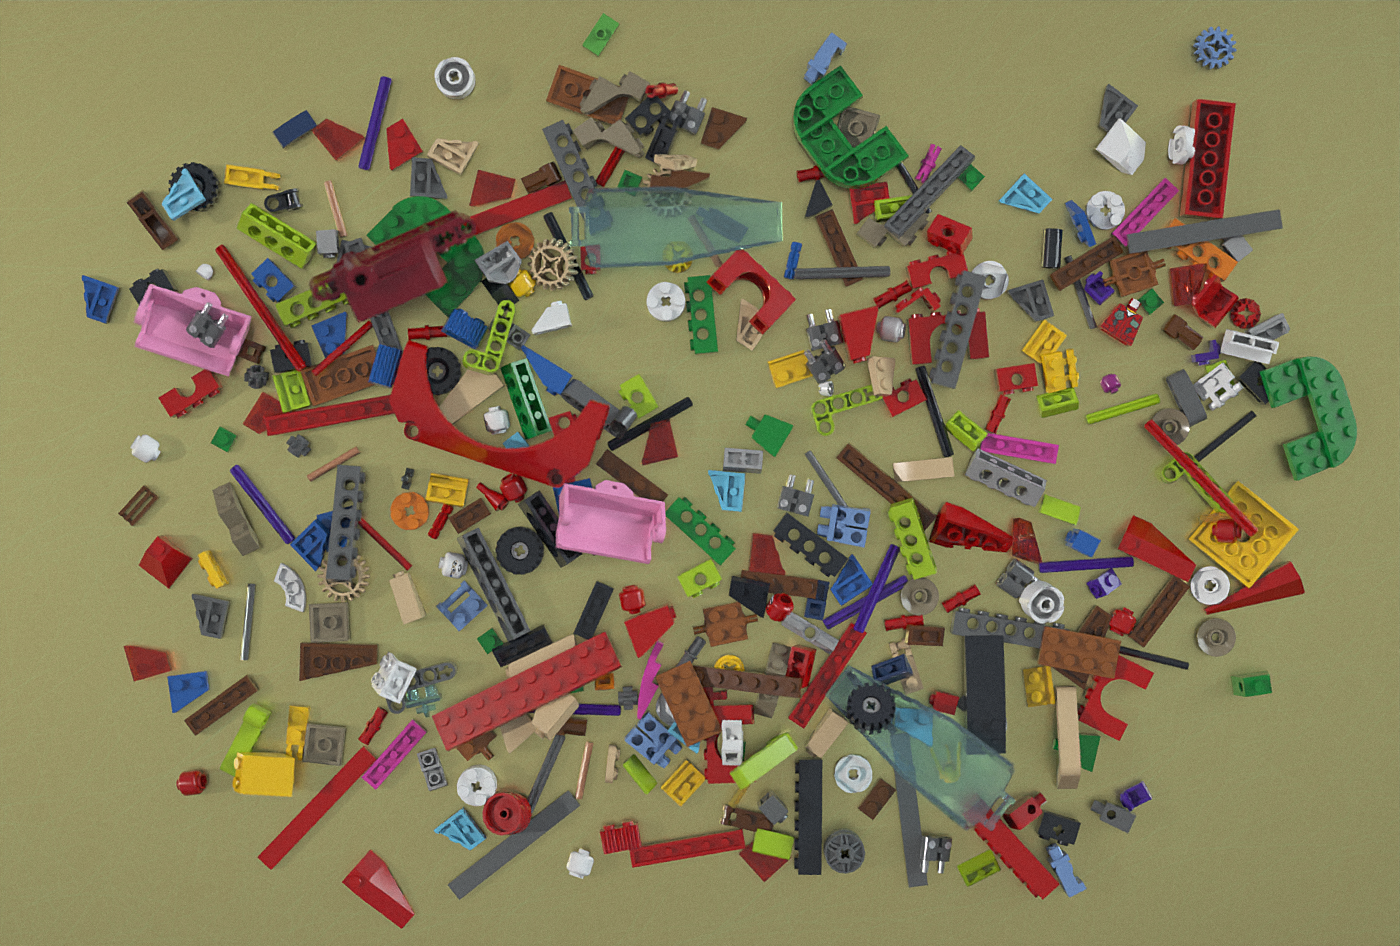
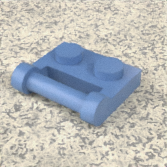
M465 580L443 603L440 602L436 606L458 631L463 629L488 606ZM465 592H468L470 596L451 613L447 608Z

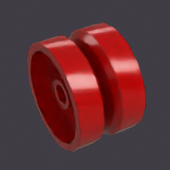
M506 792L491 796L484 804L482 815L487 829L493 834L502 836L519 834L525 830L530 823L532 813L531 806L525 797L518 793Z

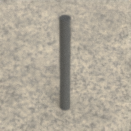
M1072 255L1064 258L1066 264L1073 260ZM1079 279L1073 284L1091 330L1096 328L1097 325Z
M812 451L806 452L804 455L837 504L848 506Z
M248 583L240 660H248L256 585L253 583Z

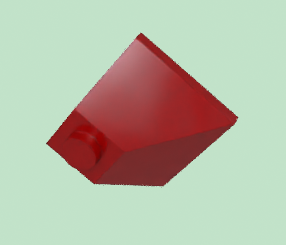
M160 535L155 538L145 551L138 566L170 589L193 558L166 537Z

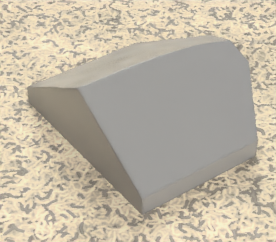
M508 241L475 260L489 282L501 284L513 281L522 263Z

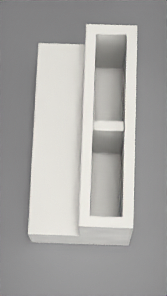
M1226 329L1220 352L1269 364L1272 353L1276 354L1279 342Z

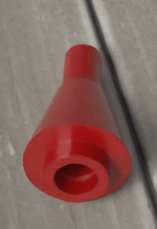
M480 482L476 486L485 495L496 512L499 510L503 511L509 504L503 494L489 489Z

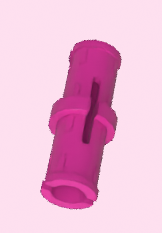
M930 144L926 157L922 159V165L915 177V180L920 181L922 175H924L921 183L927 181L931 170L936 166V159L942 150L941 147L937 146L933 153L935 144Z

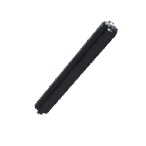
M553 213L545 214L543 218L553 238L556 241L559 239L563 240V244L567 243ZM574 267L578 273L572 274L584 300H589L593 297V293L580 267Z
M925 366L917 367L915 371L921 389L927 399L925 401L943 456L950 457L954 455L927 369Z
M686 397L628 430L621 439L614 438L607 442L609 449L614 451L693 405L691 399Z

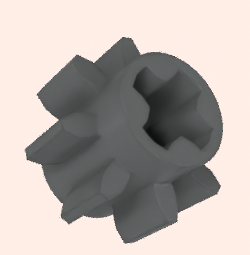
M253 365L247 368V372L244 373V381L248 382V386L251 388H262L263 385L266 386L269 372H264L265 368L260 365Z
M300 434L296 438L291 436L286 442L289 445L287 450L297 458L301 454L306 456L311 450L308 447L310 442Z
M632 686L623 687V691L618 692L619 706H624V710H633V705H638L637 690L632 691Z

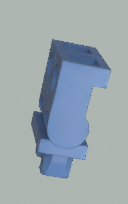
M831 32L816 53L814 60L811 59L808 62V71L804 75V79L813 85L818 78H823L829 68L831 59L836 52L842 55L847 43Z
M832 504V507L821 506L820 517L828 518L830 521L829 525L818 524L817 535L827 537V541L865 548L871 510Z
M649 710L638 721L637 726L635 725L624 737L625 742L652 764L656 763L662 768H665L671 761L664 754L668 749L675 755L682 749L679 741L667 732L668 728Z
M1056 843L1045 847L1049 855L1046 860L1052 867L1063 891L1070 898L1086 890L1084 882L1078 876L1074 877L1072 873L1073 867L1069 862L1068 854L1061 850Z

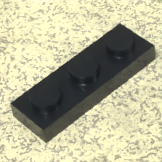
M596 581L573 634L587 640L593 637L612 595L613 587Z
M541 625L514 640L493 648L492 653L500 667H503L553 642L545 626Z

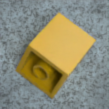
M237 752V758L234 760L236 773L232 782L234 791L249 795L292 797L295 758L281 752Z

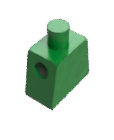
M764 414L761 421L751 415L745 424L754 430L751 438L773 457H776L794 427L792 424Z
M1267 670L1231 676L1233 695L1250 697L1272 693L1270 674Z
M1079 733L1081 768L1093 772L1101 736L1093 733ZM1057 738L1053 741V750H1058Z

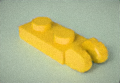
M226 164L224 184L278 191L279 186L264 184L265 177L280 179V174Z
M290 705L286 755L292 757L293 745H299L297 757L298 760L303 761L310 707Z

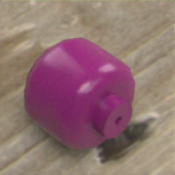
M1108 374L1100 381L1105 393L1111 392V394H1115L1121 387V382L1116 374Z

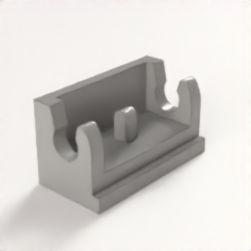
M1280 313L1244 332L1275 340L1289 333L1290 327L1284 314Z
M725 448L723 471L761 474L763 451Z

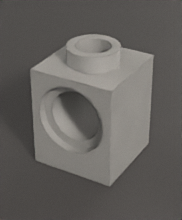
M336 229L316 231L318 254L323 255V258H335V254H339L340 249L338 231Z
M1242 235L1223 238L1224 242L1220 245L1224 252L1237 262L1253 251Z

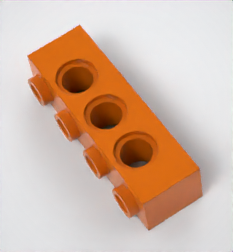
M1174 218L1166 228L1185 224ZM1209 241L1167 248L1169 250L1172 248L1178 252L1176 255L1179 258L1191 261L1193 263L1192 266L1198 271L1208 273V277L1212 278L1213 275L1219 276L1221 282L1227 279L1238 263ZM1194 247L1200 249L1201 254L1199 257L1193 254ZM1210 258L1216 260L1215 268L1209 266Z

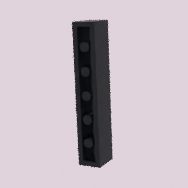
M799 757L798 762H795V774H798V781H795V793H798V800H795L794 810L798 812V819L794 820V831H798V839H794V850H798V858H794V869H797L798 875H821L823 760L820 757Z

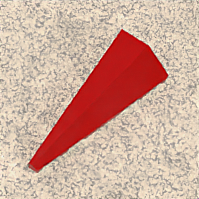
M1286 561L1259 577L1249 589L1243 585L1228 594L1227 598L1221 603L1209 605L1203 610L1206 615L1301 595L1305 593L1301 577L1291 561Z

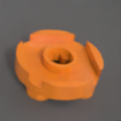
M519 222L502 226L496 235V246L498 247L506 241L511 245L510 239L519 237L520 245L512 246V248L521 260L527 258L532 252L531 249L534 248V236L531 230Z
M406 492L394 499L390 515L398 527L405 530H415L423 526L428 520L429 507L422 495L416 492ZM413 506V511L415 512V514H410L409 516H407L405 508Z

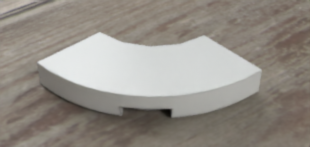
M280 563L274 582L278 583L285 591V606L304 612L307 599L305 586L299 575L292 568Z

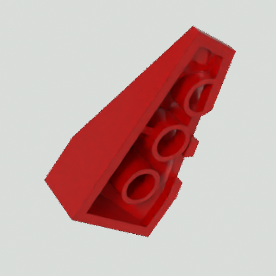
M948 502L937 513L929 539L930 543L946 548H953L956 545L964 546L965 549L970 550L971 547H980L984 551L1007 552L1016 541V538L969 510Z
M1133 515L1117 550L1189 582L1196 564L1152 523Z
M371 849L342 881L353 893L401 929L415 915L404 894H402L397 886V882L389 872L386 863Z

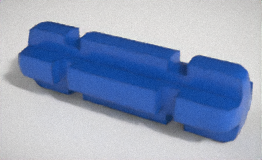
M792 242L791 252L789 253L786 266L787 270H785L784 274L786 279L793 280L795 277V269H797L799 252L802 244L799 242Z

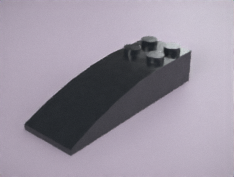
M1003 635L964 636L965 751L967 754H1006V694Z

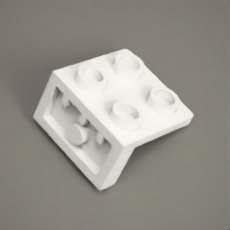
M388 652L386 656L382 657L380 661L381 667L378 673L373 675L371 683L380 696L400 704L417 669L399 661L391 652Z

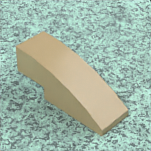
M952 457L893 463L894 480L896 482L954 477Z

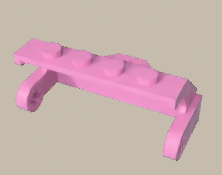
M150 284L138 307L134 320L135 324L142 326L136 339L135 347L229 376L249 331L252 316L221 307V301L214 292L194 287L184 290L180 294ZM207 302L212 304L208 314L212 316L211 319L214 321H219L223 313L229 316L224 324L226 330L215 348L204 345L200 342L201 339L198 337L194 338L186 331L197 310H202Z
M604 480L597 484L595 489L564 483L559 496L556 548L645 564L650 563L652 541L663 543L666 534L665 502L633 496V491L624 483Z

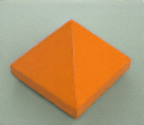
M609 673L595 680V690L607 691L614 689V673Z

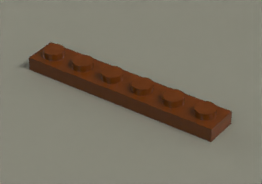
M848 443L837 455L836 458L891 504L913 498L924 531L937 518L935 513L852 444Z
M693 665L702 686L792 698L801 697L802 678Z

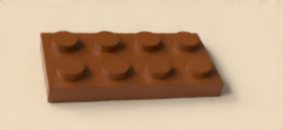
M558 65L546 102L613 125L620 119L622 120L629 97H619L590 115H585L581 113L580 102L584 96L588 97L591 92L589 89L594 79L598 80V78Z
M374 345L339 356L318 376H314L311 372L318 364L303 369L301 374L312 405L317 406L374 386L375 384L368 383L376 356Z
M1044 626L1037 664L1114 679L1121 641Z
M691 661L655 676L686 747L722 732Z

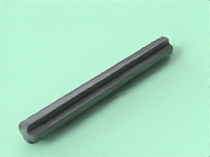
M890 266L795 269V279L890 276Z
M555 735L527 801L531 806V813L535 809L563 745L564 735Z

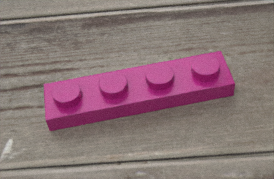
M1164 178L1111 234L1126 247L1128 245L1126 235L1139 233L1179 190L1167 178Z
M988 433L980 444V449L988 453L1056 464L1059 445L992 433Z
M412 719L361 778L376 790L427 731Z

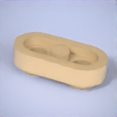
M609 744L605 783H613V780H617L618 768H615V761H619L620 749H617V745Z

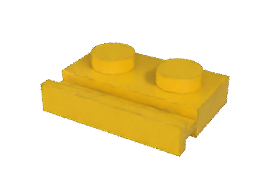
M1044 319L1021 351L1043 366L1041 355L1056 352L1067 335Z
M804 350L768 361L776 388L813 376L806 365L808 360Z
M431 473L425 500L464 508L469 479Z
M210 550L198 554V563L203 570L206 569L209 575L207 579L212 587L215 586L218 589L229 584Z
M1039 666L1022 669L1027 707L1055 704L1051 667Z
M686 759L660 788L681 807L705 781V776Z

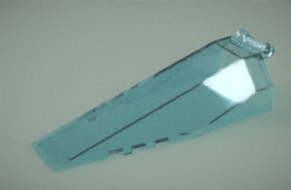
M670 186L589 188L583 207H569L572 234L570 246H585L590 266L594 268L674 265L782 241V202ZM579 213H584V240H579Z
M848 666L825 693V696L847 718L848 697L853 689L857 690L858 685L861 684L864 687L865 683L869 682V686H873L874 682L877 683L879 688L881 685L885 686V691L889 689L891 696L893 695L895 698L894 703H896L892 724L888 725L886 730L882 728L879 734H877V731H874L873 735H869V731L861 734L906 782L965 831L979 822L992 831L996 827V822L1008 807L1016 802L1012 796L1005 792L1015 771L1014 764L952 718ZM869 704L867 709H868V710H869V709L874 710L875 705H872V706H871V705ZM1001 797L1004 801L988 820L984 816Z

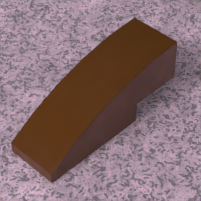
M671 170L670 177L651 175L649 191L651 193H667L685 190L709 180L710 173Z
M143 189L127 200V204L137 215L138 220L162 250L178 240L167 221Z

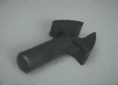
M406 468L405 475L401 477L403 482L401 488L410 489L411 479L414 477L413 469Z

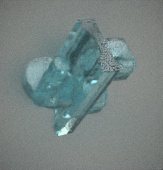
M435 684L424 687L426 697L420 698L418 688L407 691L408 701L405 703L406 708L422 705V707L416 708L417 714L424 713L426 718L430 717V711L436 710L435 704L428 706V703L442 699V694H438Z

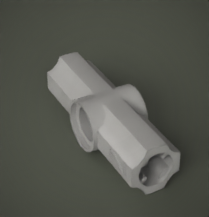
M793 612L781 623L782 626L828 654L832 653L839 641ZM812 627L815 629L813 637L805 636L807 628Z

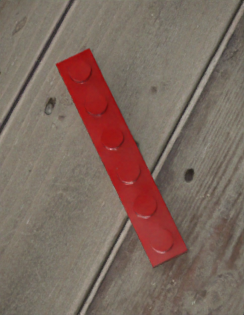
M850 622L835 649L829 654L788 716V719L803 729L867 634L865 631L863 633L855 631V624Z
M735 829L642 845L641 848L630 849L629 851L632 868L745 849L746 847L743 830Z

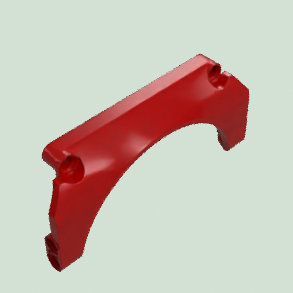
M408 340L389 399L398 422L406 423L404 427L406 438L555 488H563L564 483H568V478H574L589 466L596 442L601 437L610 405L591 399L569 427L540 444L523 448H498L485 445L462 433L442 413L434 399L428 381L426 368L428 346ZM416 426L418 428V434L415 437H413L411 435V429ZM557 474H560L563 478L562 483L559 485L554 482V477Z

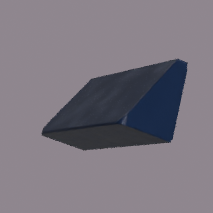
M905 654L871 666L874 683H877L878 686H886L913 676L912 668Z

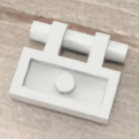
M1224 362L1193 384L1197 394L1203 401L1208 397L1212 399L1213 402L1208 405L1212 411L1217 407L1221 408L1228 399L1236 397L1239 394L1238 392L1243 389L1242 384L1239 382L1234 386L1231 385L1230 381L1235 376ZM1224 387L1226 392L1219 396L1216 391Z

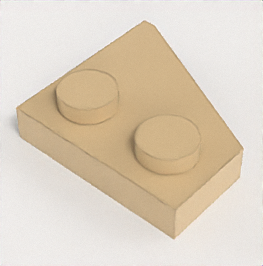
M436 139L427 157L461 176L477 149L479 142Z
M655 154L654 162L660 164L663 169L677 171L696 167L697 159L687 154Z
M742 299L736 341L753 351L762 334L749 321L759 309Z
M876 356L867 358L874 396L891 395L895 358Z

